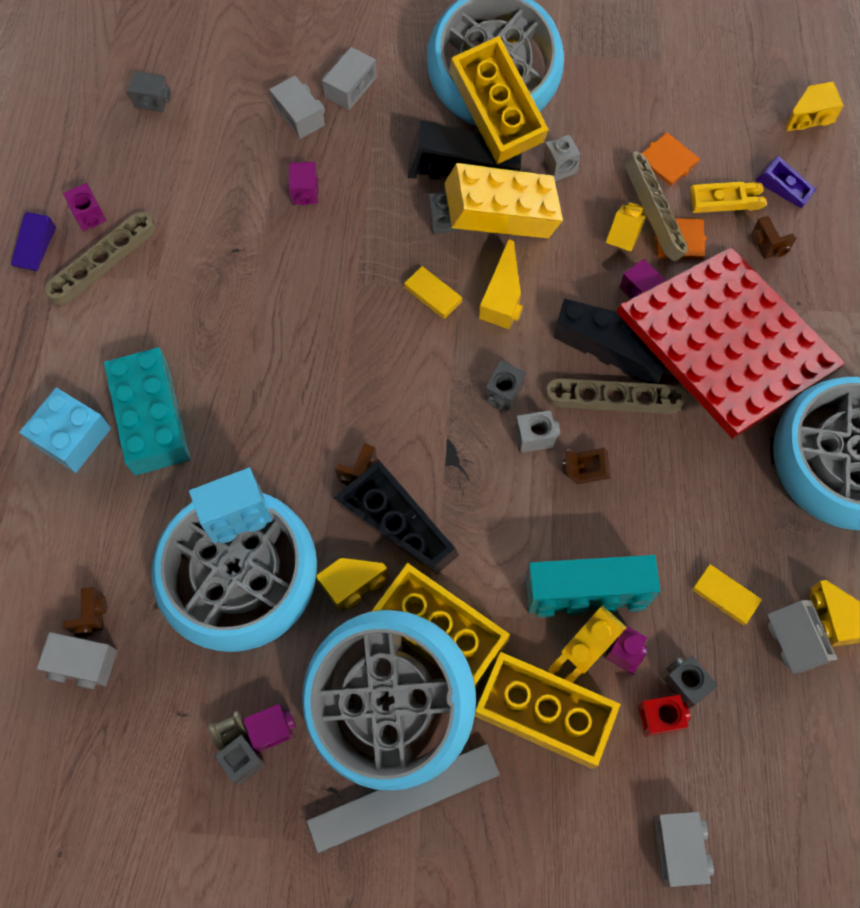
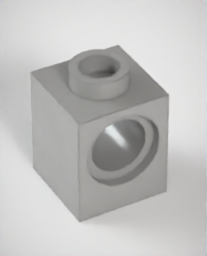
M570 134L545 144L543 163L549 174L554 176L555 181L577 174L581 154Z
M551 410L518 415L516 417L515 429L520 453L554 448L557 437H560V427L558 420H553ZM541 428L545 431V434L537 435L532 432V429Z

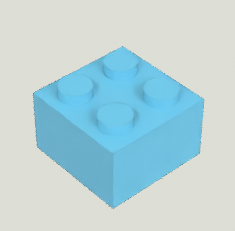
M56 387L19 433L32 446L77 473L111 430V427L102 415Z
M250 467L189 490L200 525L213 543L230 542L237 537V534L245 531H258L264 528L266 523L273 521L261 488Z

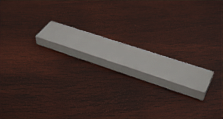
M486 744L458 756L440 775L421 785L402 790H378L307 820L317 853L324 852L500 776V773Z

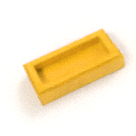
M423 266L404 283V288L442 319H445L462 303V297Z
M711 564L706 568L692 591L743 626L747 624L762 601L761 598Z

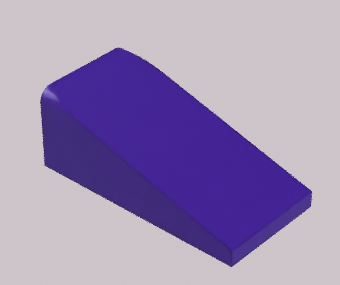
M778 155L765 166L755 179L758 183H762L763 187L800 208L804 207L816 191L815 187Z
M30 212L25 213L11 262L13 267L38 271L56 229L50 217Z

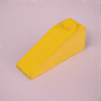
M509 239L480 304L479 319L510 330L513 321L519 320L523 305H520L521 291L514 241Z

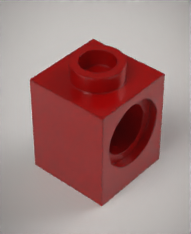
M681 694L646 700L637 705L645 737L682 731L689 727L688 721L691 720L690 710L687 703L682 702ZM663 707L670 710L673 716L671 724L664 723L660 719V708Z

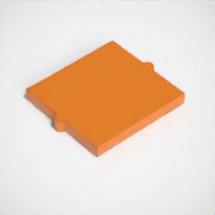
M668 132L656 142H651L649 148L641 153L648 160L653 172L670 186L682 176H687L689 170L700 161L698 156Z
M675 218L689 248V251L682 259H704L705 242L707 240V236H704V219ZM655 234L654 240L657 241V257L668 258Z

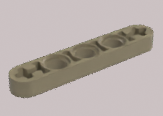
M634 151L624 161L625 168L662 250L668 258L678 261L689 251L688 245L648 160L641 153Z
M146 212L133 214L53 277L45 286V293L51 302L55 305L67 304L150 238L155 232V224L151 216ZM119 238H128V242L125 245H115ZM102 253L108 255L104 262H95L97 255ZM77 271H87V274L84 278L74 279V275ZM68 280L71 281L72 286H70L69 283H67ZM57 289H60V290H62L63 292H62L61 294H59V293H57V292H55V291H56Z
M554 379L547 385L545 398L548 404L559 408L673 414L681 410L685 403L686 395L683 389L676 385ZM556 388L561 389V393H563L561 398L556 397V393H554ZM571 389H575L573 399H570ZM589 389L594 393V398L583 400L579 396V391ZM613 390L618 391L623 399L619 402H613L609 400L607 393ZM645 392L649 394L651 401L646 404L640 403L636 399V394ZM657 393L660 394L658 397V399H660L658 404L655 403L657 400ZM668 395H673V399L676 400L675 404H670V399H667Z

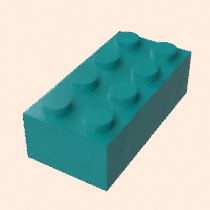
M160 347L105 361L104 366L124 461L131 472L136 476L191 460L169 364Z
M656 555L530 562L525 577L528 614L536 613V617L541 618L551 617L555 615V612L567 611L569 616L585 614V610L598 611L602 606L611 613L616 612V608H628L629 612H640L646 610L661 592Z

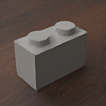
M350 47L344 55L340 56L332 70L328 71L323 77L322 84L325 98L350 110L377 78L376 59Z
M296 76L269 89L273 107L299 139L325 126L323 116L325 109L319 99L315 100L307 84L301 83Z
M801 600L767 614L770 620L768 623L769 630L772 636L779 641L783 650L781 652L782 660L785 666L792 670L793 674L803 673L838 660L811 600Z
M49 632L37 669L47 674L45 678L47 680L65 683L66 678L76 680V686L94 690L95 685L107 686L118 650L107 644Z
M700 812L654 816L663 886L677 887L711 884L710 876L714 875V866L711 855L706 854L704 840L708 839V829L705 819L700 817Z

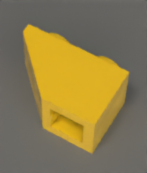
M834 82L810 85L790 115L785 126L786 131L803 130L819 125L826 126L836 122L844 105Z
M631 202L628 203V206L623 204L616 212L606 243L632 251L647 218L646 212L643 211V206Z
M340 558L316 575V578L338 610L341 611L345 607L349 610L356 606L362 600L361 596L368 590L375 591L386 582L385 578L388 576V571L383 563Z
M827 580L819 581L811 587L810 600L815 610H817L832 647L860 643V601Z

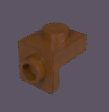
M769 215L759 218L751 233L752 241L759 247L764 259L774 256L776 258L785 256L791 251L797 239L794 233L780 237Z
M364 443L353 469L341 464L336 465L335 472L342 484L348 486L379 460L375 447Z
M571 448L565 449L566 459L562 461L563 471L577 485L610 479L608 451L605 448L576 453Z
M94 587L82 588L81 619L63 621V628L73 633L76 637L91 636L93 631L103 630V614L107 612L105 596Z

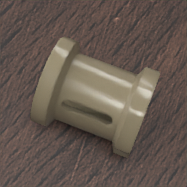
M239 710L234 712V716L217 724L214 722L208 724L210 734L218 750L224 749L225 744L234 741L240 735L246 738L249 737L243 721L244 718ZM231 727H235L234 730L226 734L223 733V731Z

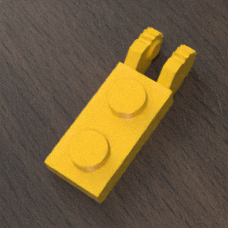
M743 181L692 185L689 190L693 213L746 209L752 211L763 209L767 205L765 197H757V195L764 192L763 185L760 182L744 183Z
M604 606L600 607L561 651L560 657L550 666L548 671L554 675L559 672L563 664L569 659L577 668L572 673H569L565 680L574 683L582 673L585 674L627 627Z

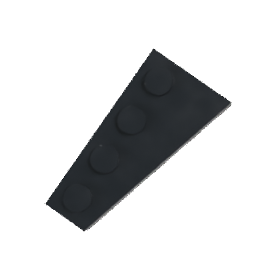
M421 121L410 151L408 178L417 179V174L429 175V179L440 180V176L450 175L456 163L520 171L522 153L497 164L481 133Z
M568 299L563 300L556 325L555 339L585 354L588 352L600 358L599 361L608 366L612 364L624 370V374L632 378L637 377L649 384L659 383L663 374L664 364L616 311Z
M380 460L333 497L340 507L436 575L459 556L453 544Z

